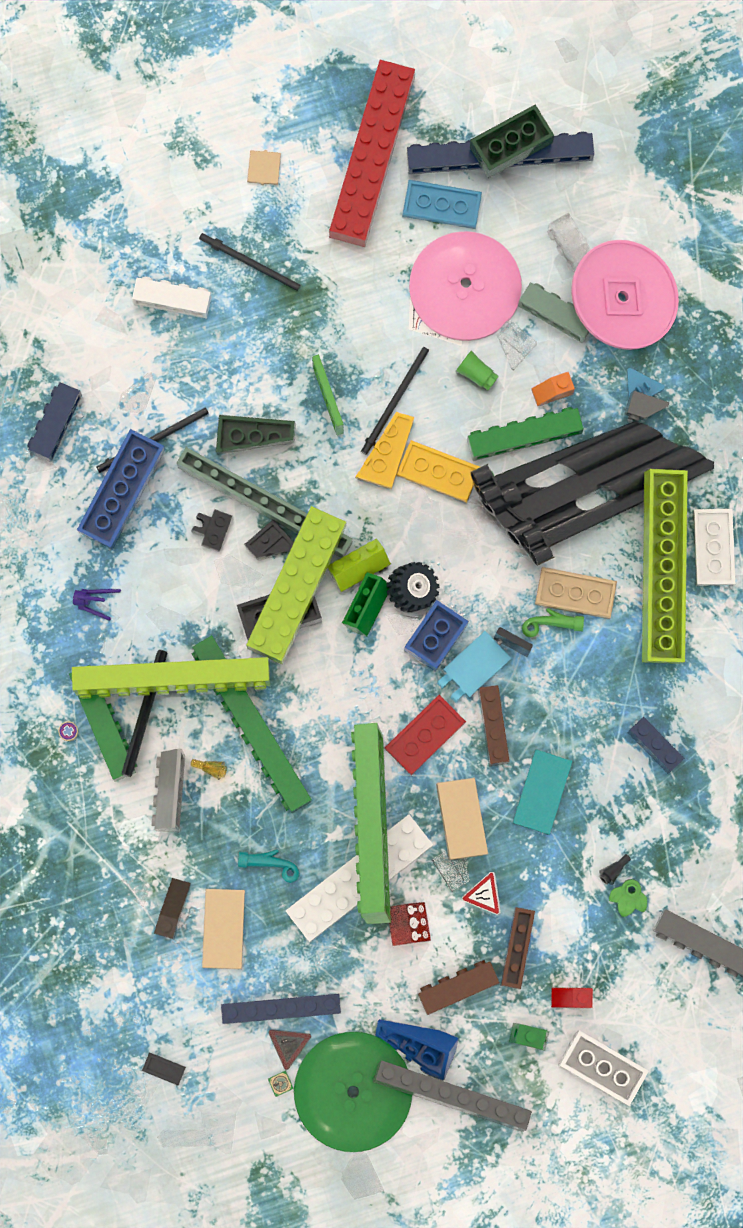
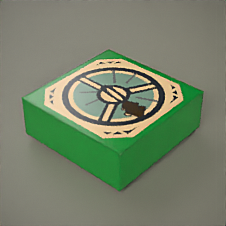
M286 1070L268 1078L275 1097L294 1089Z

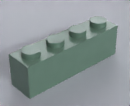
M529 283L519 300L518 307L583 343L589 331L580 321L574 304L564 302L559 295L553 292L550 294L538 283Z

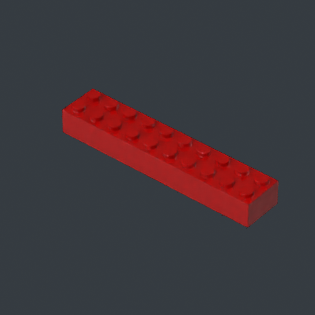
M379 60L329 229V238L362 247L366 246L415 79L414 68Z

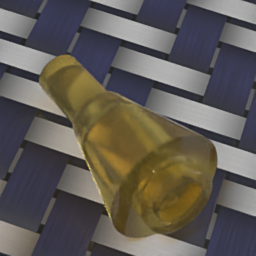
M196 759L191 761L192 767L202 769V771L218 780L226 775L227 766H225L224 761L203 762Z

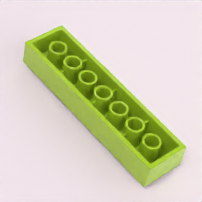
M310 507L246 644L247 649L283 664L346 529V521L315 507Z

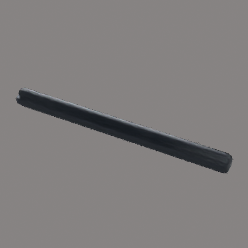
M158 650L154 663L165 662L168 653L164 650ZM150 692V695H146L143 698L123 766V776L131 777L133 774L156 692Z

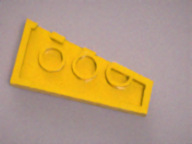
M399 412L394 414L374 449L355 476L356 479L392 489L414 417Z

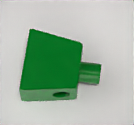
M513 1023L509 1042L545 1051L550 1031Z

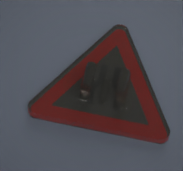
M269 1030L268 1032L285 1070L291 1067L311 1039V1034L280 1030Z

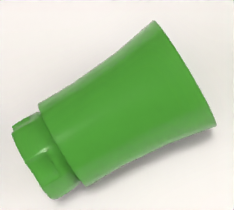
M472 350L456 370V372L466 376L480 387L483 386L487 391L499 377Z

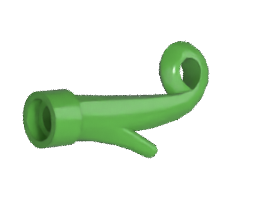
M547 608L546 612L551 616H535L527 619L522 625V632L527 637H534L538 634V625L568 628L583 632L584 616H566ZM532 625L534 630L529 631L528 627Z

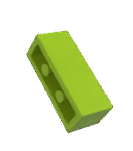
M376 538L329 564L327 568L333 581L342 592L362 581L367 572L375 574L391 565L385 549Z

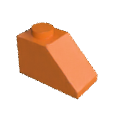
M565 372L545 380L531 388L537 406H541L573 395L575 388L569 372Z

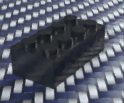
M269 595L237 605L247 640H249ZM315 596L299 629L322 622Z

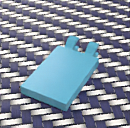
M484 631L443 669L446 675L437 684L443 689L450 681H453L459 687L450 697L455 703L465 694L470 698L511 660V657Z

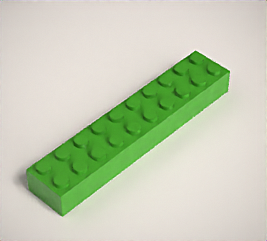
M378 723L354 725V732H351L352 743H355V750H352V760L356 765V768H353L352 771L353 780H356V787H353L354 799H357V806H354V816L358 820V824L354 827L355 836H358L355 852L356 855H359V862L356 863V873L360 877V882H357V893L360 894V901H357L358 913H361V918H364L367 924L391 923L383 734Z

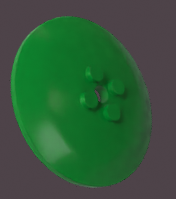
M344 1032L322 1040L308 1052L296 1074L294 1101L301 1122L315 1139L339 1151L362 1152L384 1144L399 1131L408 1116L412 1095L373 1082L378 1063L381 1060L408 1069L400 1054L390 1044L368 1033ZM350 1086H356L359 1089L357 1097L351 1098L348 1096L347 1090Z

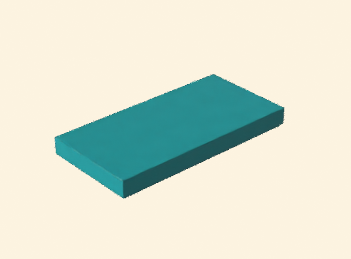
M535 749L513 824L550 835L572 765L571 760Z

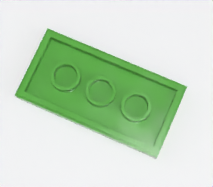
M319 354L312 357V367L335 433L338 436L344 434V424Z

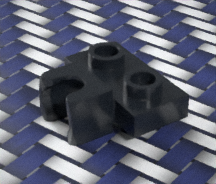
M214 509L212 517L198 513L196 519L201 521L203 526H194L191 532L204 536L201 546L219 552L232 515Z

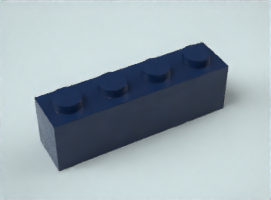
M59 382L58 386H54L51 392L52 399L44 407V416L36 424V434L30 438L27 445L31 455L50 463L82 397L80 390Z

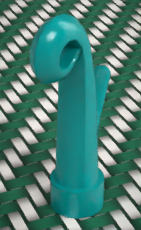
M277 849L259 854H248V852L239 851L238 867L284 868L282 878L289 883L297 881L300 875L299 869L294 863L272 857L278 854L279 850ZM291 870L294 875L288 876L287 872Z

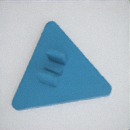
M628 368V398L633 391L654 396L664 390L665 386L632 368Z

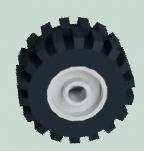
M411 562L392 571L393 574L389 575L388 579L390 582H387L386 586L389 587L387 595L390 594L391 598L389 600L395 602L394 606L396 608L401 607L400 610L403 612H416L431 606V603L436 601L435 597L439 595L437 589L440 588V585L436 582L439 579L433 575L435 573L434 570H429L427 564L422 565V562Z

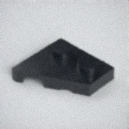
M272 520L244 545L258 560L291 550L294 542Z

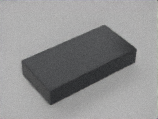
M149 1052L142 1071L179 1086L186 1067Z

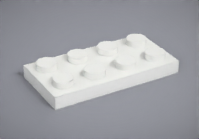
M694 509L696 586L735 585L732 509Z

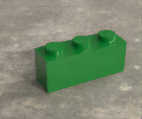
M367 572L342 624L352 632L367 637L388 596L387 591L389 587H386L387 581L380 576Z

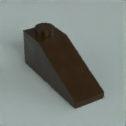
M172 878L154 934L175 939L191 883Z

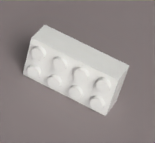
M581 1031L576 1032L558 1066L627 1106H630L649 1072Z

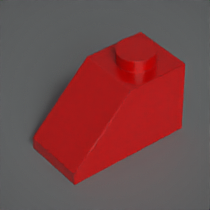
M551 988V1008H593V988Z

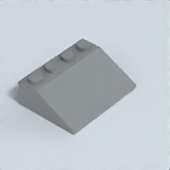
M182 749L161 752V757H157L156 768L160 769L159 776L155 777V788H158V793L154 795L153 799L156 815H152V826H155V831L179 833L185 767V754Z

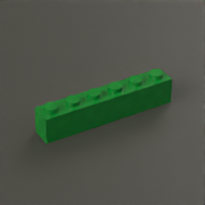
M567 407L559 413L547 412L543 414V417L536 418V416H531L523 422H509L504 427L496 425L488 428V431H473L467 437L472 460L477 461L582 434L584 428L578 408Z
M71 672V673H69V676H70V679H71V681H72V672ZM91 695V698L82 699L78 696L112 779L116 782L125 778L126 776L122 775V770L129 745L126 738L123 740L121 738L120 732H122L119 721L115 722L112 715L115 712L111 703L107 704L105 698H101L99 695Z

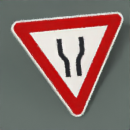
M490 872L462 897V900L499 915L501 910L495 873Z

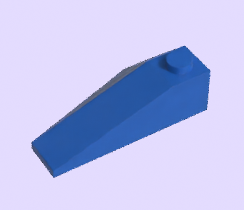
M381 1019L378 1020L375 1036L386 1041L395 1050L398 1049L404 1053L408 1061L411 1062L413 1060L421 1066L420 1070L444 1081L452 1063L459 1039L441 1030Z

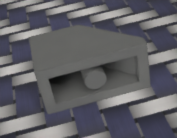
M633 391L630 393L624 415H627L630 420L639 422V420H643L669 406L670 402Z

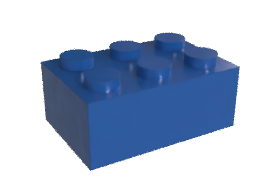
M436 600L405 645L404 651L436 672L467 627L469 621Z

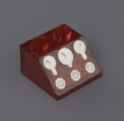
M425 902L390 906L391 923H389L392 947L431 941Z

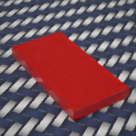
M439 694L384 749L412 776L466 721Z

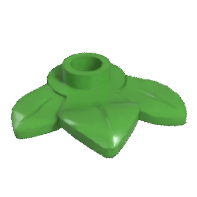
M628 879L622 886L615 887L610 892L609 901L618 903V911L622 917L630 915L635 909L645 912L647 897L641 892V886L638 881ZM630 886L635 887V891L629 892L628 888Z

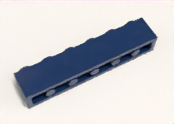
M328 994L221 1004L222 1024L341 1014L340 995Z

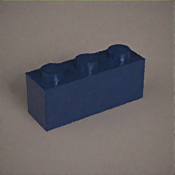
M642 717L627 732L667 774L684 759L645 717Z

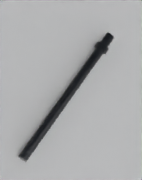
M422 347L369 438L366 437V443L361 449L363 454L367 455L371 447L375 446L377 437L428 354L429 349L426 347Z
M205 407L151 436L150 439L158 442L208 415L209 412ZM115 457L107 458L104 463L96 466L98 472L101 473L109 469Z

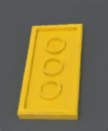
M410 440L396 475L467 503L474 487L470 472L480 468V466Z

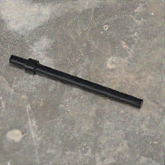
M201 233L199 240L211 245L212 249L220 250L296 291L300 289L301 285L230 248L223 244V241L217 238L213 239Z

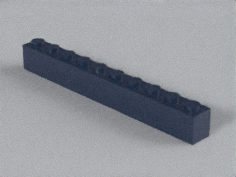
M584 131L573 135L561 133L558 136H554L552 144L510 167L593 161V134ZM470 140L465 143L451 141L447 144H439L435 142L425 146L413 144L407 147L408 174L482 169L470 149Z

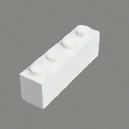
M142 277L136 279L132 301L135 305L207 319L212 297L211 292H208L205 288L198 287L193 289L186 284H179L178 286L166 280L157 282L153 281L150 277Z

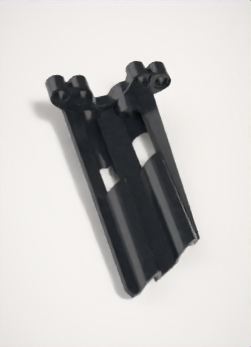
M633 421L495 476L488 464L471 471L470 474L481 504L504 527L509 538L518 547L523 548L536 566L555 558L550 549L551 546L643 503L644 472L647 470L688 471L687 481L713 470L714 461L707 459L694 449L671 442L664 438L658 430L646 424ZM558 464H562L576 473L548 487H532L526 484V479ZM602 487L610 489L619 495L588 511L576 506L577 499Z

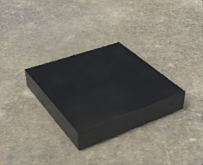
M501 627L498 628L494 640L528 657L533 647V644Z

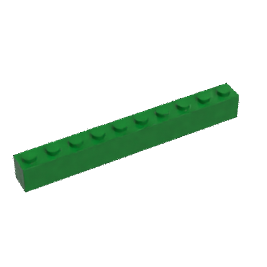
M212 635L192 647L194 652L191 654L195 661L226 659ZM227 688L225 692H216V689H213L216 696L221 695L224 701L221 704L225 711L232 713L233 718L231 720L236 729L240 727L244 734L241 737L245 744L248 745L250 743L253 751H251L254 759L256 762L261 761L263 765L261 770L265 777L268 778L270 776L273 784H271L274 792L276 795L281 794L283 798L281 803L285 810L288 811L290 809L294 813L312 802V799L246 690L235 691V688Z

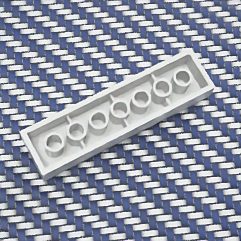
M407 815L387 831L389 881L433 847L431 841L410 815ZM359 855L353 857L286 910V913L309 943L357 906V901H360V894L357 893V882H360V877L356 873V863L359 862Z

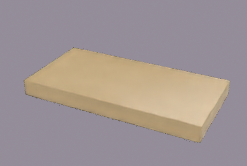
M542 567L535 605L610 619L617 581Z
M475 778L437 783L436 788L449 860L487 855L488 850Z
M206 889L202 968L242 969L245 890Z

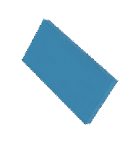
M409 180L402 217L476 229L482 192Z

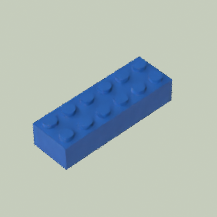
M132 429L129 430L77 528L78 533L113 550L165 451L163 445Z

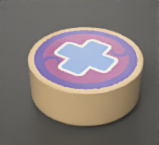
M69 721L62 723L58 731L59 736L64 741L75 740L79 733L78 727Z

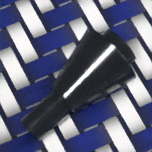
M625 854L618 862L616 861L599 870V877L606 885L614 884L623 867L631 860L629 855Z

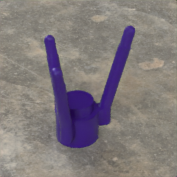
M121 589L75 590L73 605H77L78 610H85L110 621L111 617L88 608L86 605L89 606L90 601H105V598L93 597L91 594L120 593Z

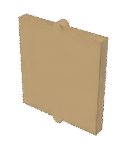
M250 150L247 182L261 183V185H278L281 153L267 152V150Z

